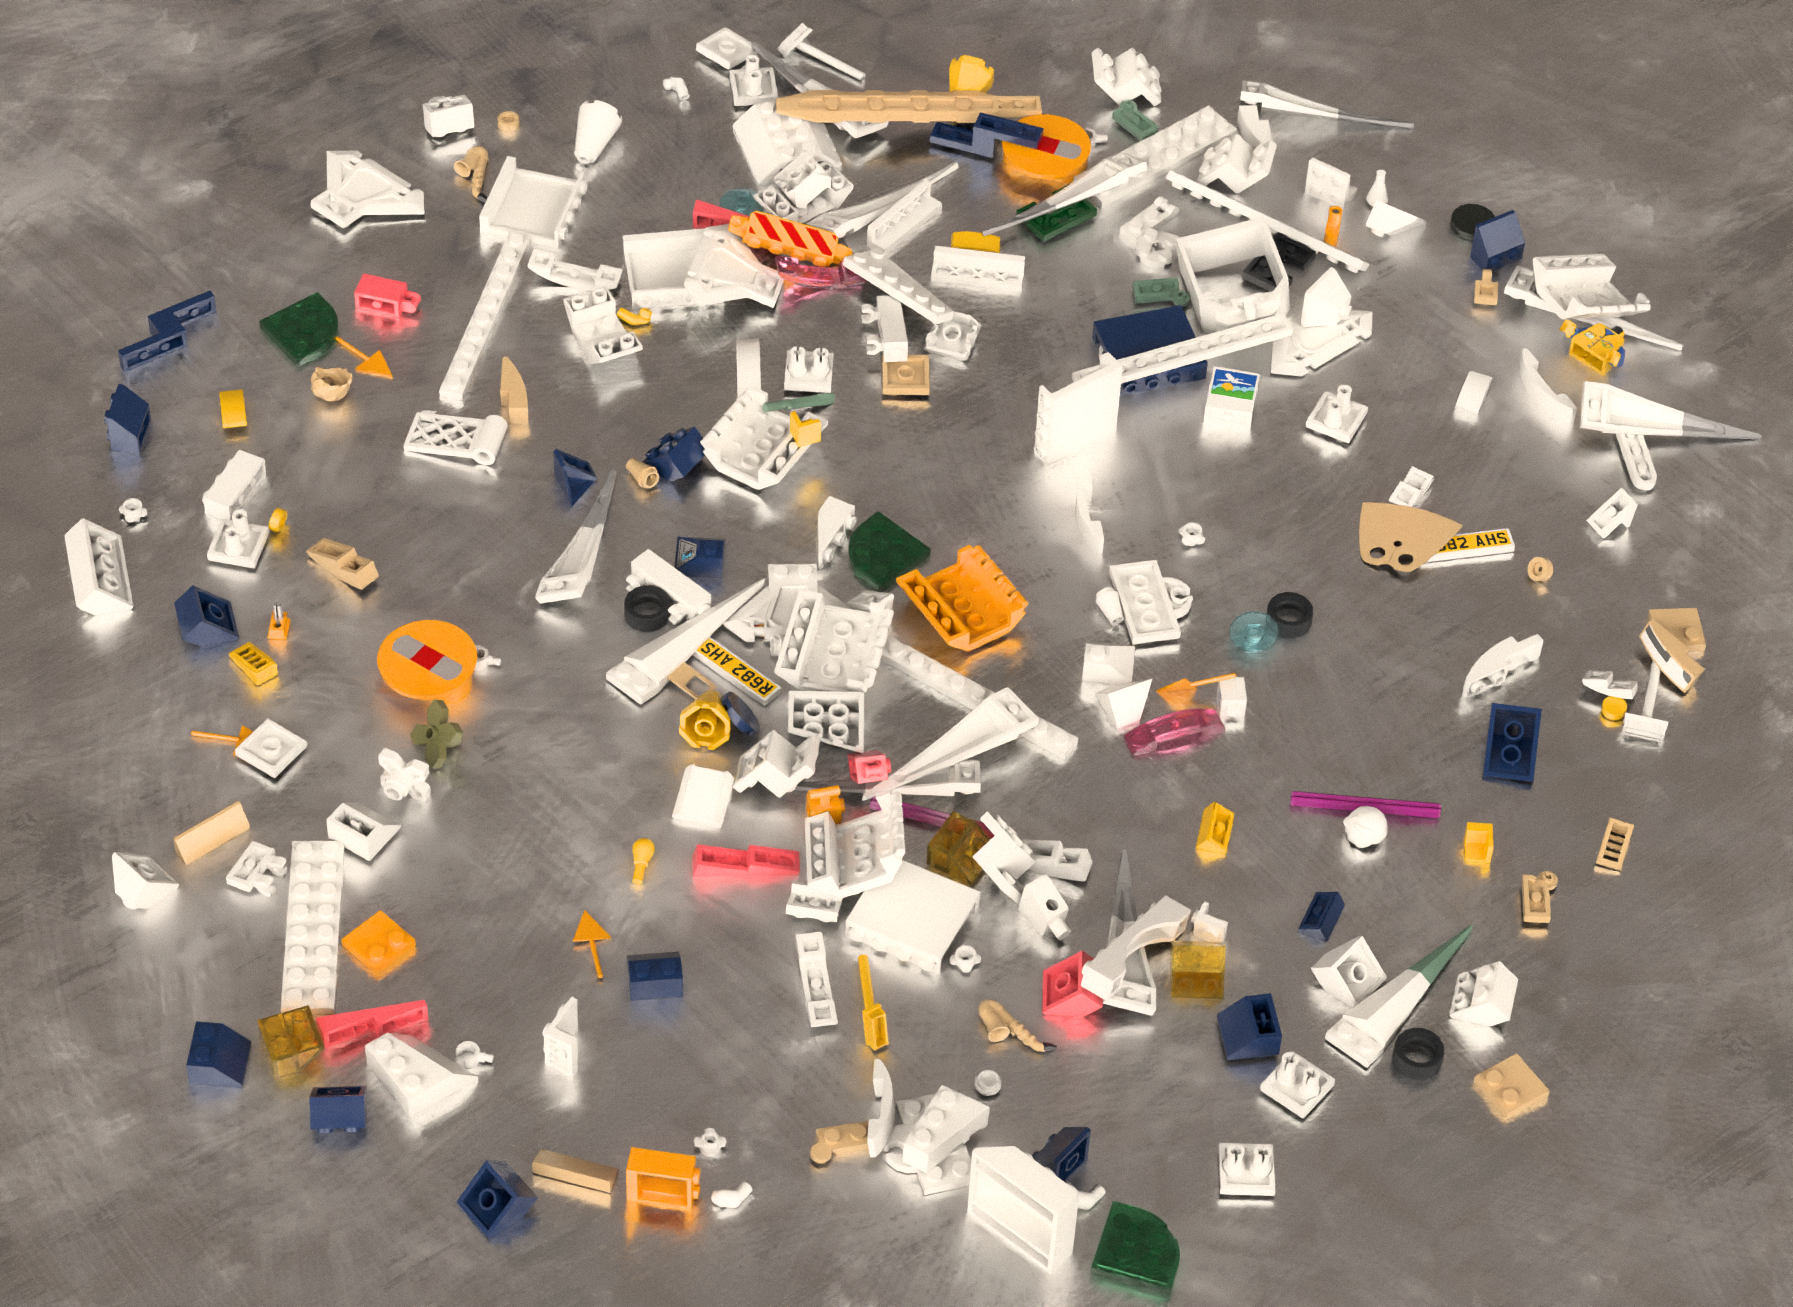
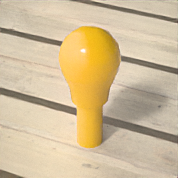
M639 838L632 846L635 865L632 879L634 884H642L645 868L655 852V845L648 838Z

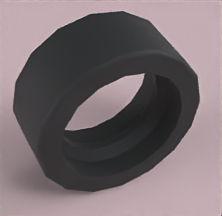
M643 585L634 588L628 592L624 600V617L627 624L633 629L642 632H652L661 629L669 621L670 613L668 609L670 608V598L665 591L655 586ZM644 602H652L662 608L657 613L651 615H642L633 610L636 605Z
M1284 592L1271 598L1267 606L1266 624L1274 634L1283 638H1297L1309 631L1313 619V606L1306 597L1295 592ZM1282 609H1293L1301 613L1304 618L1294 622L1285 621L1279 618L1276 612Z
M1424 1028L1405 1030L1397 1037L1394 1044L1393 1063L1401 1074L1411 1079L1424 1080L1431 1078L1441 1068L1444 1058V1044L1440 1037L1430 1030ZM1410 1045H1421L1428 1048L1433 1053L1434 1058L1425 1063L1415 1062L1404 1055L1403 1049Z

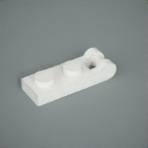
M1159 196L1151 206L1120 227V234L1136 245L1138 238L1145 233V230L1149 228L1158 230L1176 217L1179 208L1174 204H1168L1167 199Z

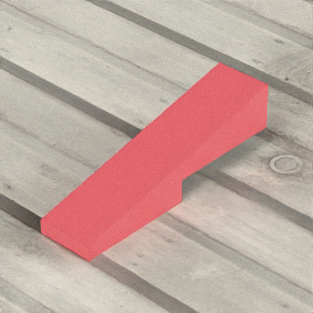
M696 199L693 209V228L704 229L706 227L729 224L732 215L749 216Z
M697 844L692 856L693 877L799 875L800 872L799 851L749 845L747 851Z
M425 1000L316 1017L317 1033L325 1049L375 1031L379 1038L386 1033H395L427 1021V1004Z

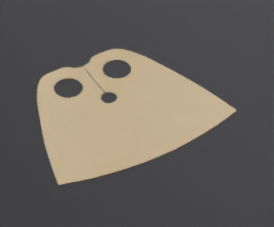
M1363 502L1359 524L1360 554L1366 563L1373 565L1388 564L1395 570L1410 572L1426 563L1442 549L1463 525L1444 516L1414 507ZM1401 541L1402 545L1396 547L1394 546V542ZM1380 547L1385 550V555L1381 558H1373L1370 556V551L1373 548ZM1403 554H1409L1413 557V562L1409 565H1402L1398 562V558Z

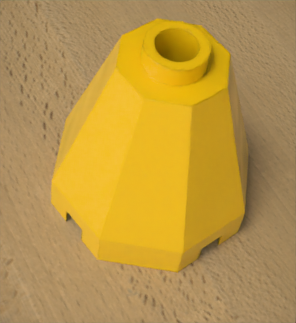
M962 55L957 61L956 58L952 59L949 66L950 92L954 90H976L987 93L994 82V69L990 66L987 69L985 67L986 62L980 58Z
M707 690L681 711L679 734L693 748L707 746V749L714 750L729 740L731 719L726 712L728 709L726 704L724 706L721 704L722 695L718 691Z

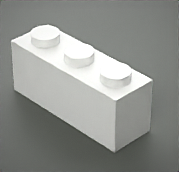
M241 450L233 458H230L227 467L222 473L217 475L215 483L203 495L202 501L205 507V514L218 519L232 520L233 512L242 509L266 476L265 460Z

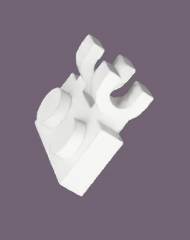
M252 841L226 876L227 884L248 892L253 887H256L260 893L271 897L275 891V886L270 885L273 877L262 874L266 869H270L274 875L284 879L289 872L288 868L283 867L286 863V858L276 856L275 849Z

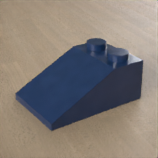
M1492 703L1483 772L1484 777L1525 782L1534 781L1542 709Z

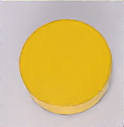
M279 507L275 509L269 521V530L276 533L282 530L287 520L288 513L286 510Z
M1613 696L1605 698L1601 707L1602 714L1610 720L1622 719L1627 711L1625 700Z

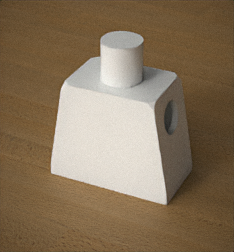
M1045 874L1025 885L1018 907L1020 913L1041 936H1046L1053 932L1058 940L1067 937L1071 932L1065 923L1069 909L1048 875Z

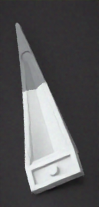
M752 43V48L800 93L811 90H833L788 65L758 43ZM842 121L841 123L834 124L840 130L848 131L853 137L859 138L886 128L889 121L885 123Z
M1242 81L1240 100H1244L1245 103L1252 105L1262 102L1261 112L1414 129L1413 122L1375 117L1339 109L1297 96L1264 82Z
M1125 152L1105 158L1076 181L1046 200L1014 217L984 229L983 236L1120 187L1129 181L1128 178L1137 177L1139 173L1146 171V162Z
M1585 381L1583 384L1580 428L1599 430L1602 433L1735 439H1760L1762 437L1758 433L1664 406L1609 384Z
M614 468L611 469L594 505L572 541L541 579L535 596L539 604L582 597L585 585L591 580L617 476Z
M980 760L960 761L890 791L891 793L899 791L901 794L936 796H954L955 792L963 794L980 793ZM851 779L799 782L794 790L808 791L839 785L840 792L865 793L883 780L860 784Z
M1126 850L1120 856L1107 947L1114 937H1119L1128 925L1132 926L1137 920ZM1141 947L1125 959L1126 972L1121 988L1108 1001L1103 999V1004L1152 1016L1156 1011V987L1145 948Z

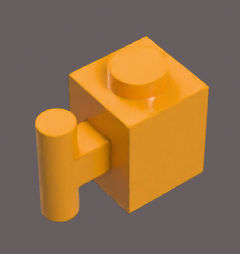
M839 785L808 790V793H806L808 818L829 811L835 824H841V813H845V804L843 798L838 797L840 795Z

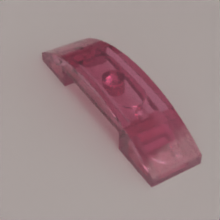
M775 257L778 275L799 286L834 290L850 288L865 284L866 279L843 266V262H840L838 269L799 265L798 258Z
M1188 709L1152 719L1126 733L1124 740L1134 757L1156 751L1157 744L1195 733H1200L1202 737L1224 732L1225 727L1216 710Z

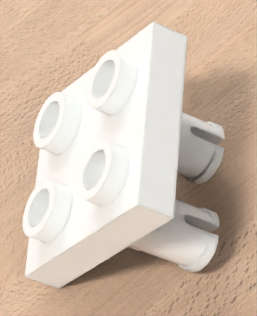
M749 55L746 57V69L729 70L734 106L754 105L778 98L773 67L759 68L758 56Z
M797 346L787 350L784 390L831 393L834 353H829L826 348H823L822 352H820V348H816L814 352L805 351L803 347H799V351H797Z
M1345 384L1340 385L1339 389H1337V395L1328 391L1323 393L1308 417L1306 427L1349 443L1366 416L1368 407L1351 401L1352 388Z
M242 509L235 510L232 520L221 519L207 553L208 560L255 568L269 534L268 527L248 523L246 511Z
M1292 1051L1283 1054L1281 1063L1263 1081L1260 1091L1304 1119L1334 1086L1335 1079Z
M1219 1143L1220 1194L1274 1196L1273 1144Z

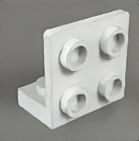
M1311 158L1308 165L1305 193L1331 205L1339 206L1344 210L1357 194V188L1349 185L1350 174L1315 158Z
M573 996L567 1003H563L560 1006L555 1019L552 1022H548L543 1030L545 1064L571 1077L578 1071L577 1038L573 1036L578 1029L577 998Z

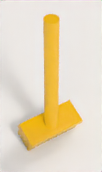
M862 954L858 957L865 1006V1009L862 1010L865 1041L875 1051L885 1046V1044H889L886 1013L881 1009L879 1003L875 1004L868 956Z

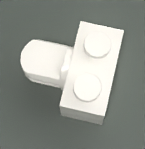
M465 94L455 97L438 96L431 98L429 103L423 104L425 128L432 137H442L448 133L464 132L469 128H474L472 103Z

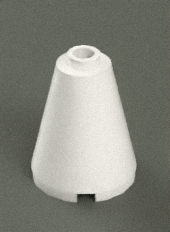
M595 100L594 103L587 104L588 101H584L579 108L574 154L581 163L589 164L595 162L621 126L622 116L619 118L617 115L618 110L608 103Z

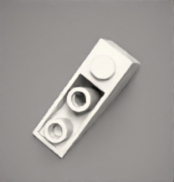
M831 496L827 498L818 511L819 569H822L827 561L830 562L832 560L835 549L843 544L846 533L854 528L857 520L854 505Z

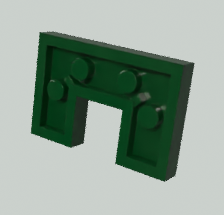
M1066 186L1052 192V195L1056 194ZM1085 199L1022 223L1042 242H1045L1097 216V209ZM1034 201L1016 210V215L1037 205V203Z

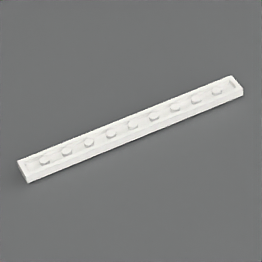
M1169 170L1166 179L1173 181L1171 184L1173 187L1184 190V188L1192 190L1190 193L1192 196L1203 199V197L1211 199V205L1221 209L1223 206L1230 208V214L1239 218L1244 215L1249 217L1248 221L1265 217L1272 234L1282 233L1291 240L1307 245L1308 248L1316 251V254H1319V251L1327 254L1326 259L1336 264L1339 261L1346 263L1345 268L1355 273L1358 270L1366 271L1370 264L1191 178Z
M508 233L440 387V397L463 401L529 249L531 236Z
M1282 313L1118 359L1117 361L1123 366L1121 383L1291 336L1293 334V327ZM1100 365L1072 372L1073 382L1098 371Z
M887 635L885 645L881 648L883 650L881 661L971 710H974L988 696L994 694L993 691ZM1037 716L1039 718L1038 725L1019 734V736L1063 760L1078 744V737Z

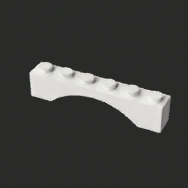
M1166 895L1158 903L1154 902L1145 914L1141 913L1132 926L1128 925L1119 937L1116 936L1112 939L1106 949L1102 948L1096 955V958L1085 963L1081 974H1083L1081 986L1108 1001L1121 988L1126 972L1125 959L1131 953L1146 945L1174 941L1186 930L1192 910Z

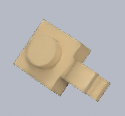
M1483 269L1481 281L1475 280L1474 303L1497 305L1498 282H1491L1492 270Z

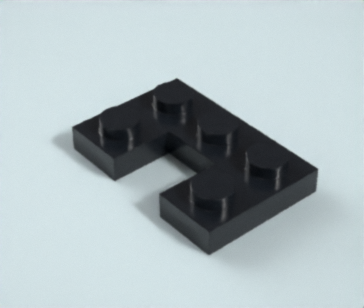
M1279 233L1273 237L1282 263L1285 261L1304 271L1315 259L1316 251ZM1265 255L1255 257L1242 271L1243 279L1268 291H1274L1277 287ZM1287 275V276H1288V280H1289V287H1290V285L1292 284V281H1293V277L1290 276V275Z

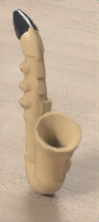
M473 146L467 151L463 159L454 163V169L462 177H468L471 171H474L471 184L472 195L477 200L486 203L487 196L481 190L489 156L485 148Z
M986 999L980 1003L978 1008L979 1016L987 1026L989 1031L988 1039L990 1041H1002L1011 1033L1012 1036L1017 1035L1019 1040H1022L1025 1045L1030 1046L1035 1051L1050 1052L1057 1049V1046L1052 1043L1037 1041L1035 1036L1031 1035L1029 1030L1025 1029L1024 1025L1014 1019L1005 1010V1007L996 1000Z

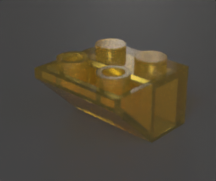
M952 811L927 845L926 864L972 885L983 869L973 856L990 839L974 820Z
M1171 941V997L1224 999L1225 945L1223 942Z
M309 1005L257 1020L259 1038L275 1080L300 1073L324 1050V1044Z

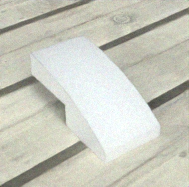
M1469 371L1455 409L1478 416L1492 377Z
M1412 466L1404 481H1400L1389 502L1415 507L1434 481L1433 476Z
M1588 670L1583 678V684L1587 687L1613 697L1633 699L1638 691L1637 681L1613 680V671Z

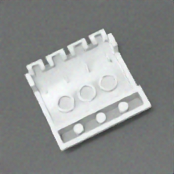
M776 100L754 104L733 124V130L758 187L775 184L773 177L780 172V169H784L804 151H808L817 162L828 160L836 168L842 165L831 138H829L830 135L822 122H812L778 114L776 112Z
M1604 254L1534 257L1533 259L1537 293L1561 319L1620 317L1650 310V300L1643 293H1638L1634 304H1631L1609 282L1616 266Z
M747 388L700 443L705 448L703 453L717 471L759 490L779 483L811 444L798 447L790 432V416L777 410L764 412L762 405L768 402V393L758 388H755L754 391ZM807 412L801 420L819 419L821 422V432L829 423L828 420L810 412Z
M799 590L776 664L775 674L800 691L866 693L867 688L873 686L877 673L875 669L879 666L883 652L881 648L885 645L889 631L887 628L890 627L894 612L886 609L885 604L875 602L870 603V612L824 605L822 593Z
M888 790L876 794V799L882 810L839 825L835 824L829 811L805 819L807 884L809 888L844 898L892 881L905 853L901 792L894 791L891 793Z

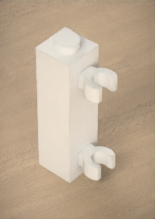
M889 295L877 296L876 307L870 304L861 305L862 313H869L868 315H861L862 323L868 324L877 320L880 338L875 335L866 336L867 344H875L873 346H866L867 354L874 355L882 351L884 362L907 361L908 340L901 302Z
M647 549L631 561V575L626 578L630 585L626 589L631 591L643 585L661 588L670 598L671 607L668 609V612L672 615L668 620L674 625L680 623L684 617L690 620L711 608V594L650 549Z

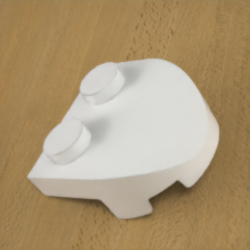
M796 879L792 883L786 914L794 915L797 918H815L822 922H837L842 907V897L809 888L807 881L800 882L799 879Z

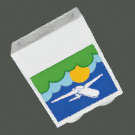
M1214 366L1205 407L1204 422L1250 429L1260 374Z

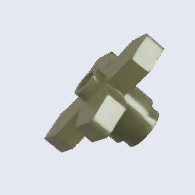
M434 699L427 709L428 725L417 724L410 734L416 745L426 746L425 760L430 768L440 769L447 759L446 748L458 746L464 734L458 723H447L449 709L443 700Z

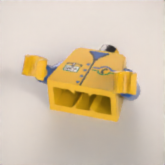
M1564 320L1559 330L1565 332L1568 338H1572L1569 350L1570 355L1602 376L1612 366H1623L1625 359L1623 345L1625 340L1623 338L1624 331L1621 327L1615 326L1609 329L1605 325L1597 323L1592 327L1578 329L1572 321Z

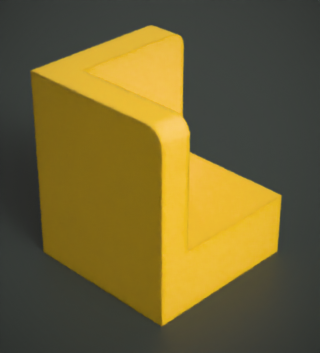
M793 411L790 412V432L798 447L821 441V422L819 419L800 421L796 412Z
M1467 822L1464 834L1465 861L1490 863L1493 852V824Z

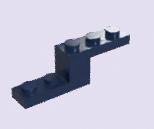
M980 112L973 130L936 122L930 134V142L993 158L1000 140L1037 149L1043 136L1044 128Z
M207 291L149 315L148 322L152 337L118 350L122 370L127 372L187 347L186 330L183 326L216 313L215 296L213 293Z

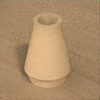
M632 458L627 462L626 469L641 487L652 488L657 484L659 474L655 467L638 461L636 458Z

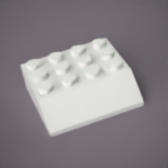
M1016 1146L975 1148L972 1151L967 1212L1052 1274L1073 1252L1079 1192H1077L1072 1184L1062 1181L1050 1168L1043 1167L1029 1153L1021 1151Z

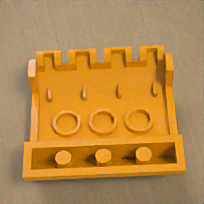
M968 545L959 549L956 564L925 578L917 569L896 578L899 586L949 646L968 652L1009 633L1026 614L1024 609L1029 604L1022 594L1016 591V587L1005 575H1002L1003 572L992 559H989V555L980 545L974 548Z

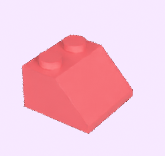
M1082 950L1043 970V1014L1084 1017L1103 1007V998L1081 986L1083 966L1088 960L1092 961L1093 957Z

